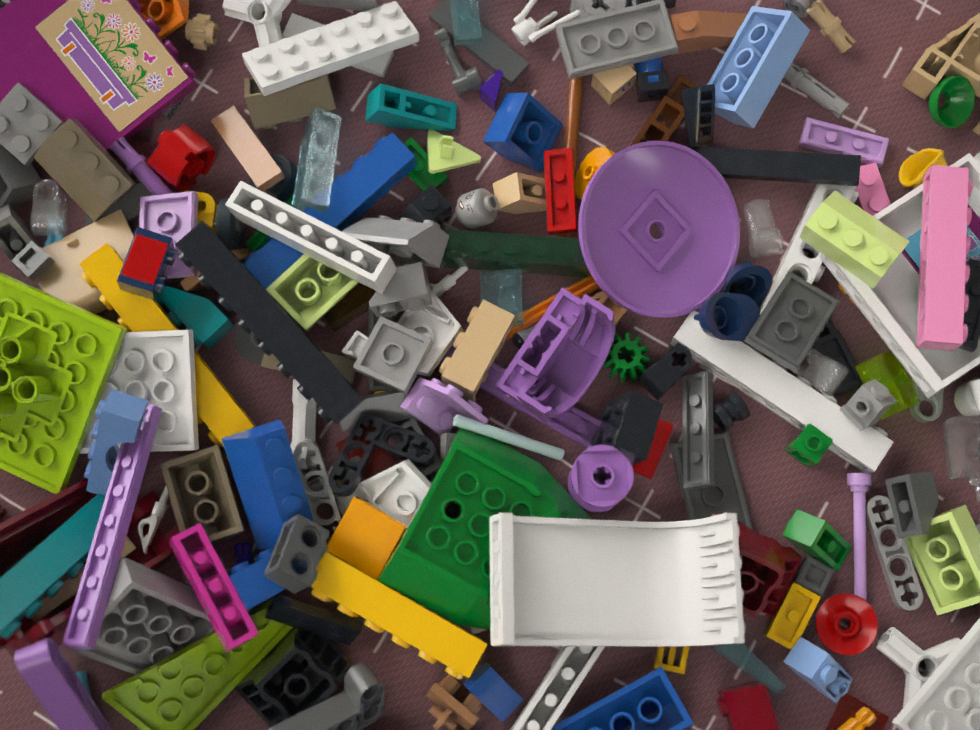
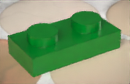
M412 137L403 143L415 155L418 163L407 176L422 192L432 184L438 190L449 180L444 172L432 174L428 171V154Z

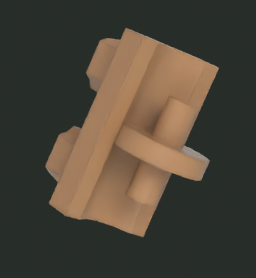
M447 675L439 684L435 682L425 695L435 704L429 710V713L438 719L432 727L438 730L444 724L448 729L454 730L459 724L465 730H469L479 719L477 714L483 703L471 693L462 704L456 700L453 695L461 685L451 675Z

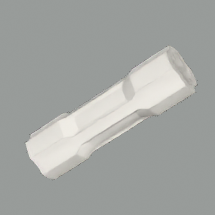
M293 379L292 392L293 429L292 442L290 444L292 453L299 442L303 440L316 441L318 405L313 398L308 401L298 391L297 387L300 384L296 379ZM303 447L299 457L306 458L308 469L316 468V466L313 467L311 461L315 451H309L307 447Z

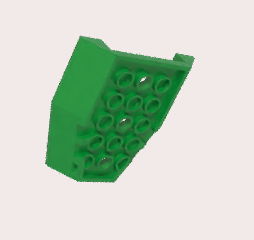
M459 428L449 447V452L397 549L390 556L378 581L457 625L491 630L490 517L499 513H513V516L592 518L540 463L499 440ZM454 502L460 507L461 512L457 519H450L445 515L444 507L447 503Z

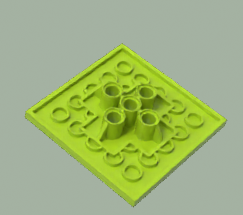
M1 272L0 469L57 494L67 487L127 328Z

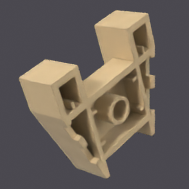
M980 13L972 17L956 31L953 30L937 44L934 43L927 48L901 86L925 100L943 75L946 77L962 76L970 81L975 95L980 98ZM980 121L973 129L978 135H980Z

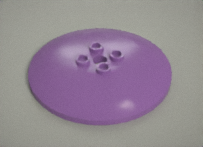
M646 141L626 147L608 158L598 168L587 185L582 198L578 221L582 255L597 285L621 307L633 313L652 318L677 317L701 308L704 302L714 293H719L725 285L726 276L729 270L734 267L739 251V215L734 197L723 176L706 158L696 151L669 141ZM652 223L656 224L660 231L657 239H654L649 232Z

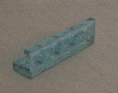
M316 107L303 129L292 207L302 212L305 207H309L325 213L330 206L342 117Z

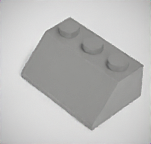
M379 215L378 218L365 217L341 231L387 254L394 263L413 264L422 262L423 266L434 268L440 267L449 239V235L440 229V224L434 221L424 220L423 223L405 217H402L401 220H394L384 215Z

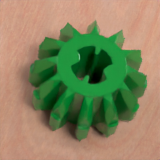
M629 332L625 334L623 341L618 334H615L614 343L606 358L607 361L602 366V369L612 368L609 374L610 378H614L616 373H619L620 382H625L626 374L629 375L632 381H635L637 379L636 372L643 374L646 371L643 364L650 362V357L643 355L648 351V346L638 347L641 338L638 336L632 342L630 341L631 334ZM622 352L625 356H631L628 363L625 359H619Z

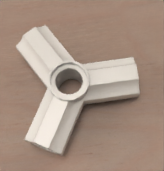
M224 0L222 7L226 16L253 23L259 47H263L283 39L280 28L282 12L291 0Z
M891 627L882 634L877 641L878 645L876 648L903 669L906 675L903 708L961 641L960 638L950 639L923 651L894 627ZM921 660L924 661L926 667L922 675L918 671V665Z

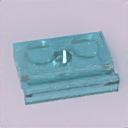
M522 268L493 270V273L480 271L481 303L484 299L514 314L513 326L524 325Z

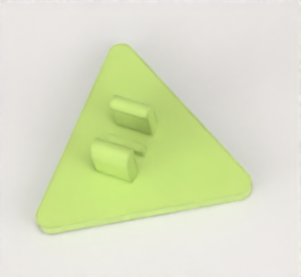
M429 129L427 132L428 171L432 174L479 163L481 156L453 141L454 137L442 135L433 129Z

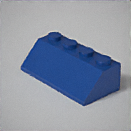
M280 419L221 438L258 550L269 549L275 546L284 522L297 514L314 522L290 443Z
M660 667L553 726V729L689 730L693 727L694 723L663 668Z

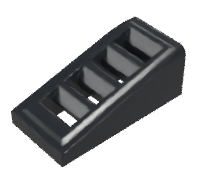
M715 84L681 90L690 147L713 143ZM699 131H702L703 136L699 137Z

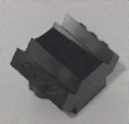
M293 627L234 689L271 728L325 701L338 688L337 682L347 673L353 661L333 640Z

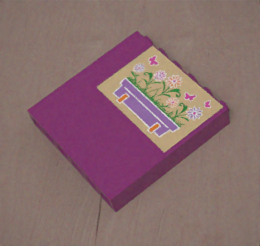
M12 0L0 9V102L17 83H20L64 122L69 118H77L110 155L114 153L110 150V146L115 141L119 143L118 139L124 137L129 142L199 85L193 79L197 75L187 62L181 64L176 58L179 52L168 39L164 42L157 34L161 31L159 26L151 17L145 19L141 14L140 10L143 6L138 0Z

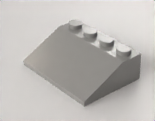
M123 556L119 560L95 649H67L136 675L215 630L192 587Z

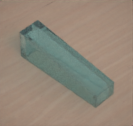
M743 643L713 645L711 647L712 650L757 682L764 683L766 688L772 693L779 695L787 687Z

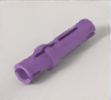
M124 137L118 139L119 143L115 141L110 146V150L127 166L126 170L128 173H133L153 196L174 193L146 163L147 159L144 155H139Z

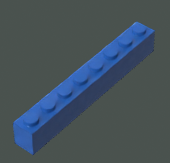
M393 132L387 137L383 136L374 144L373 150L366 156L361 155L354 161L352 168L346 174L338 175L332 181L331 187L328 190L314 196L310 201V206L303 212L339 231H343L350 227L418 165L416 157ZM272 237L268 238V243L260 250L250 253L246 258V263H244L265 289L304 255Z

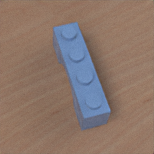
M113 389L106 401L100 400L95 417L100 420H97L91 435V438L96 439V441L92 442L87 457L92 459V461H89L84 473V478L88 479L86 491L95 494L100 493L106 497L120 449L117 444L135 443L144 423L149 400Z

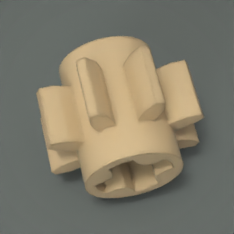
M198 13L197 17H193V20L189 19L187 21L185 36L187 40H190V43H193V48L207 50V46L210 47L211 44L215 45L217 43L219 27L218 24L211 21L210 15Z

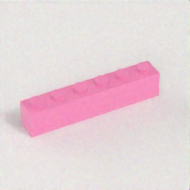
M931 165L923 178L917 348L954 351L967 339L968 326L964 324V313L968 309L969 296L965 294V283L969 280L970 267L966 265V254L969 253L971 238L967 236V226L970 224L972 209L968 207V197H970L973 188V181L969 179V168Z

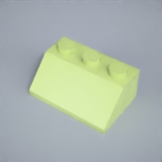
M836 191L821 203L804 225L799 238L873 289L910 242Z
M304 254L266 290L305 331H308L359 282Z
M966 505L933 516L927 534L904 538L910 557L937 615L980 603V534Z

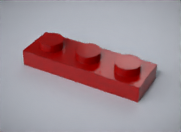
M572 147L544 151L548 233L549 235L578 232Z

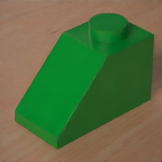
M798 509L792 519L788 521L786 529L782 534L796 548L836 572L839 571L852 548L828 522Z

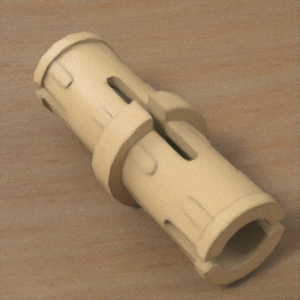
M817 0L811 4V8H808L806 12L821 28L820 32L822 35H827L840 53H844L851 48L855 40L841 25L842 21L838 16L835 18L822 0Z

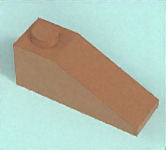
M696 10L670 15L669 18L679 47L678 53L672 55L730 45L747 14Z

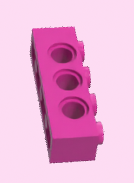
M201 523L171 537L169 545L226 653L255 638L259 633Z

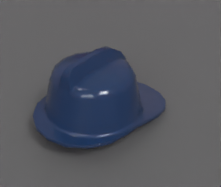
M745 260L742 264H738L729 270L723 292L747 295L755 301L760 309L773 283L772 274L767 268L753 265L750 261Z
M719 292L714 293L701 305L699 314L694 316V320L699 321L701 329L708 336L720 340L744 341L759 318L760 311L755 301L747 295Z

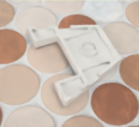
M431 289L433 304L426 305L424 309L419 311L406 310L397 322L433 340L434 343L418 374L428 377L431 376L455 342L459 332L463 330L458 321ZM356 330L343 348V354L357 359L368 337Z
M407 459L359 483L355 492L350 496L339 497L335 495L342 515L345 514L353 497L357 496L409 526L431 483ZM449 503L445 505L444 512L446 511Z

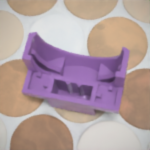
M561 288L495 386L521 403L523 408L546 423L552 417L566 413L591 386L610 352L615 337L614 311L586 294L580 299L564 288Z

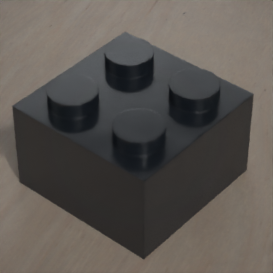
M633 390L605 403L600 412L602 422L600 428L593 435L591 446H612L627 457L631 465L647 460L663 404Z

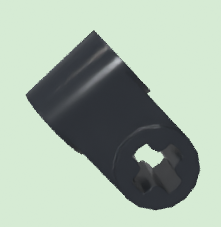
M674 347L657 363L652 364L637 381L658 401L692 365V355L685 347ZM680 356L683 359L681 365L674 367L672 365L674 358Z

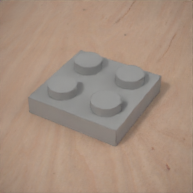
M17 83L0 102V144L20 162L28 166L34 160V154L45 140L65 122L25 86Z
M380 316L353 368L359 373L407 394L434 342L425 335Z

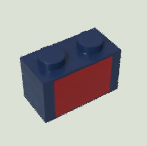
M137 227L117 279L120 290L155 300L157 293H162L166 286L167 276L164 274L167 266H173L176 259L177 249H174L173 238Z

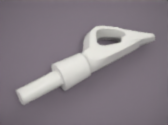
M463 264L452 275L447 274L438 284L429 283L430 289L439 298L445 291L456 284V280L468 270L467 266Z
M165 486L159 502H155L152 515L142 519L138 524V533L144 554H147L148 546L151 544L161 518H163L168 508V505H166L169 498L167 486ZM149 524V533L144 537L143 526Z

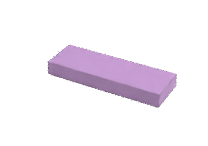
M807 117L798 146L827 154L861 155V163L871 164L876 162L877 167H881L884 163L889 138Z

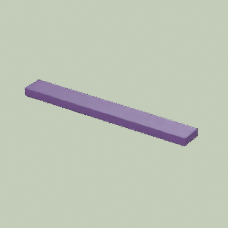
M453 344L438 364L439 367H441L447 356L452 357L456 350ZM493 362L488 371L489 375L486 381L482 382L479 389L585 448L592 447L593 435L600 428L601 421L573 406L566 413L552 417L546 423L523 408L521 403L512 397H507L503 391L495 386L506 369Z
M156 405L147 406L144 423L135 443H121L62 643L63 647L84 650L95 649L162 409Z

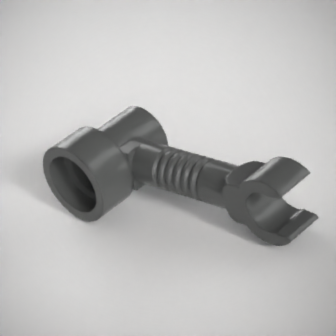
M445 28L434 31L437 41L456 78L451 83L457 96L471 90L474 92L480 90L483 82L476 67L464 71Z

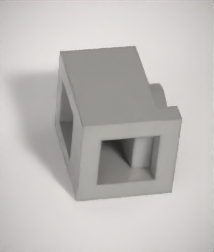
M874 379L863 384L847 404L840 408V411L862 431L876 424L897 400L889 393L886 386Z

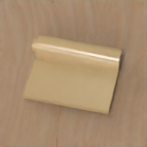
M121 209L42 248L55 261L38 278L44 292L93 314L107 309L99 299L103 295L97 287L92 289L82 278L81 275L84 273V270L80 267L79 263L106 243L115 248L125 261L134 234Z

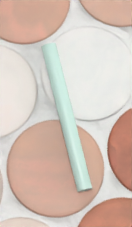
M458 414L454 417L453 426L557 460H562L564 456V449L489 424L485 425L480 421Z

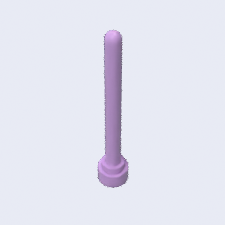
M847 473V486H850V492H853L854 594L867 601L866 492H869V486H872V474Z

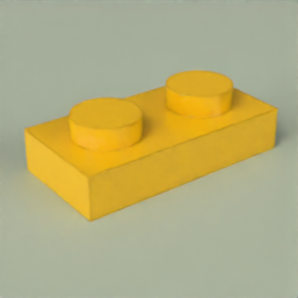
M791 582L764 636L791 651L802 636L821 597L795 582Z

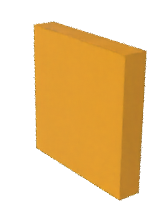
M354 496L328 543L327 551L377 580L408 525L363 499Z

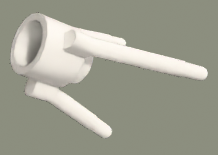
M530 0L523 11L513 19L516 25L511 30L521 44L526 46L528 43H533L539 37L554 30L556 24L571 21L579 16L581 11L576 10L540 30L541 27L555 18L558 13L553 11L538 23L531 17L526 20L525 17L538 1Z

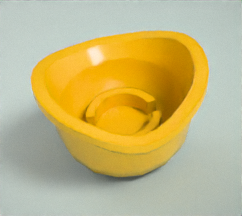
M927 148L908 157L902 163L899 170L900 183L904 187L915 189L923 184L924 175L931 165L948 166L944 157V151Z

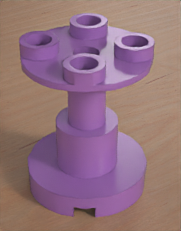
M595 445L589 447L577 457L569 472L568 490L570 496L581 508L587 511H608L620 503L630 491L634 479L632 465L627 457L612 446Z

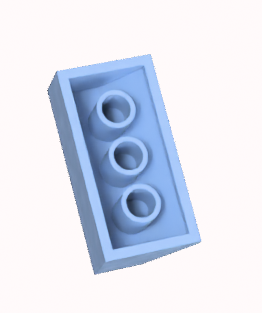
M751 7L707 84H715V114L734 124L755 128L810 32V29L792 11Z

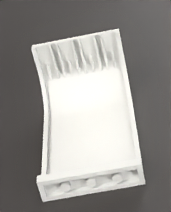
M499 513L491 516V646L674 647L745 643L746 625L743 620L742 609L744 593L741 587L740 576L742 560L739 555L738 538L740 528L737 523V513H723L708 518L672 522L513 516V513Z

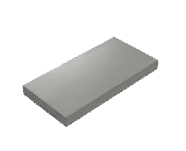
M654 0L555 25L556 36L569 80L676 54L679 50L664 0Z

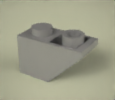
M422 262L396 267L397 270L383 293L375 292L369 301V306L376 317H393L400 311H419L424 309L426 305L433 304L427 271Z

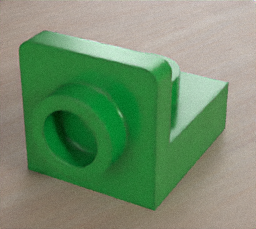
M807 424L800 435L792 440L784 451L807 468H810L819 462L833 440L812 424Z

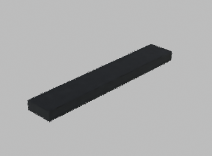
M687 146L706 158L723 178L858 186L861 155Z

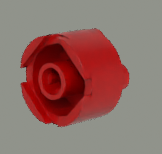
M184 124L172 132L167 129L159 136L157 140L159 146L150 156L147 164L174 188L184 192L197 184L194 179L199 173L204 176L208 173L215 161L216 151L195 130Z

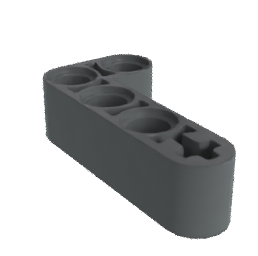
M366 663L356 664L345 675L343 692L272 726L268 730H361L382 716L384 712V686Z

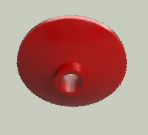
M840 593L829 597L821 604L816 614L815 626L818 637L828 649L841 655H855L865 651L875 640L878 631V620L874 609L865 599L855 594ZM844 617L849 620V626L846 629H842L839 626L840 619Z

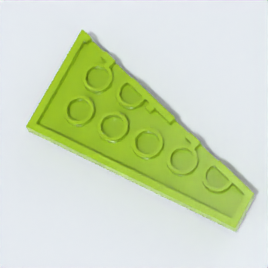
M271 599L248 612L259 633L255 638L226 653L216 632L213 631L102 693V699L141 730H194L293 627L265 618L266 610L273 600Z

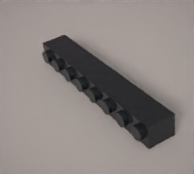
M201 221L175 244L181 251L178 257L189 268L193 265L201 273L198 279L209 290L214 288L221 295L217 299L228 312L234 310L240 317L237 321L238 324L248 334L251 332L255 333L260 339L257 345L267 356L273 354L280 361L277 365L279 370L288 379L293 376L300 384L297 387L298 391L308 401L312 398L320 406L317 412L327 423L333 421L335 424H339L365 400L208 224Z

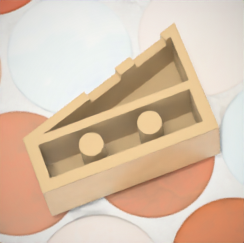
M484 299L479 308L474 306L467 319V322L470 324L466 332H459L453 344V347L456 348L451 358L447 356L444 359L439 370L442 373V383L446 386L450 384L463 393L461 398L466 402L468 400L476 402L477 398H475V395L482 382L486 381L489 375L488 371L495 358L498 357L514 325L515 315Z

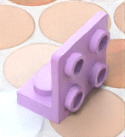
M419 377L400 406L439 436L443 433L451 432L454 427L453 420L456 414L480 421L485 425L489 421L488 418L481 414L482 407L471 400L466 402L461 398L463 393L450 384L446 386L435 378L428 381Z

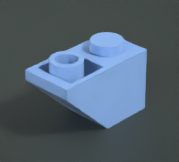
M802 637L799 638L783 661L795 674L836 704L848 692L850 683L853 681V678L829 653Z

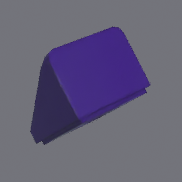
M497 70L480 86V99L493 111L496 109L502 86L503 72L501 70Z

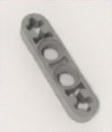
M303 440L295 447L293 456L314 523L319 526L329 525L337 520L338 524H333L335 532L342 516L335 494L328 483L329 475L321 450L314 441ZM303 447H307L309 451H315V454L311 457L313 467L320 464L321 468H313L306 473L303 472V469H308L306 458L299 457ZM317 474L323 477L325 485L322 489L315 491L309 488L307 480L310 476ZM321 503L330 504L334 510L333 515L329 518H321L316 512L318 505Z
M882 495L871 497L866 501V522L891 599L898 609L904 611L915 610L923 602V593L905 539L898 538L890 499ZM875 501H877L878 505H884L885 511L881 512L883 521L890 520L891 524L882 525L877 528L876 523L882 521L878 513L873 514L872 508L876 506ZM884 530H890L895 535L896 540L891 547H887L881 542L880 536ZM894 559H900L905 565V571L901 576L894 575L890 570V564ZM909 578L910 583H904L907 592H912L914 598L910 599V605L907 601L901 600V596L905 594L903 585L896 586L895 581H904Z

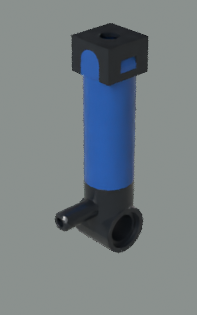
M626 0V7L654 0ZM664 0L666 9L676 6V0ZM662 57L635 63L637 73L635 85L638 103L662 100L669 90L667 72L663 70Z

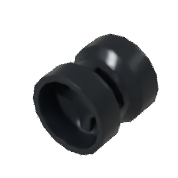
M736 392L726 396L725 401L722 402L723 404L718 402L713 404L714 421L724 432L733 427L734 421H743L750 416L746 403Z

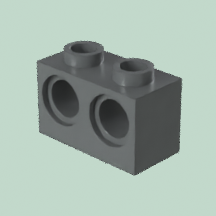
M300 514L284 522L263 577L293 593L310 587L318 575L316 570L317 564L327 550L328 544L325 542L329 531ZM302 538L306 541L307 546L303 543ZM292 565L296 568L297 573L292 569Z

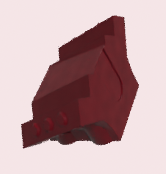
M712 513L711 517L723 513ZM737 522L740 528L738 543L739 555L742 560L740 576L741 587L744 593L742 602L743 613L753 618L757 614L763 617H773L803 557L792 547H782L774 538L763 536L749 529L742 522Z

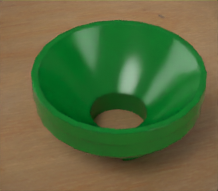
M948 76L942 79L932 90L928 101V107L934 122L946 128H957L964 124L973 111L975 91L970 81L965 77ZM944 93L945 103L941 108H939V96L940 94Z

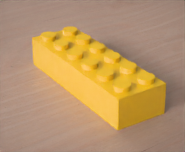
M325 552L316 567L318 571L316 580L310 586L313 588L311 591L312 595L324 602L328 601L331 603L332 600L338 602V610L352 618H357L358 615L366 619L364 625L378 633H383L384 630L393 634L391 640L406 649L410 645L420 650L418 656L432 664L436 663L437 660L447 665L445 671L459 680L463 676L470 678L488 642L382 584L378 579L376 580L336 555Z

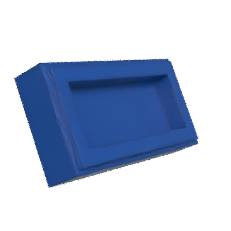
M487 662L464 683L467 689L502 722L524 701Z

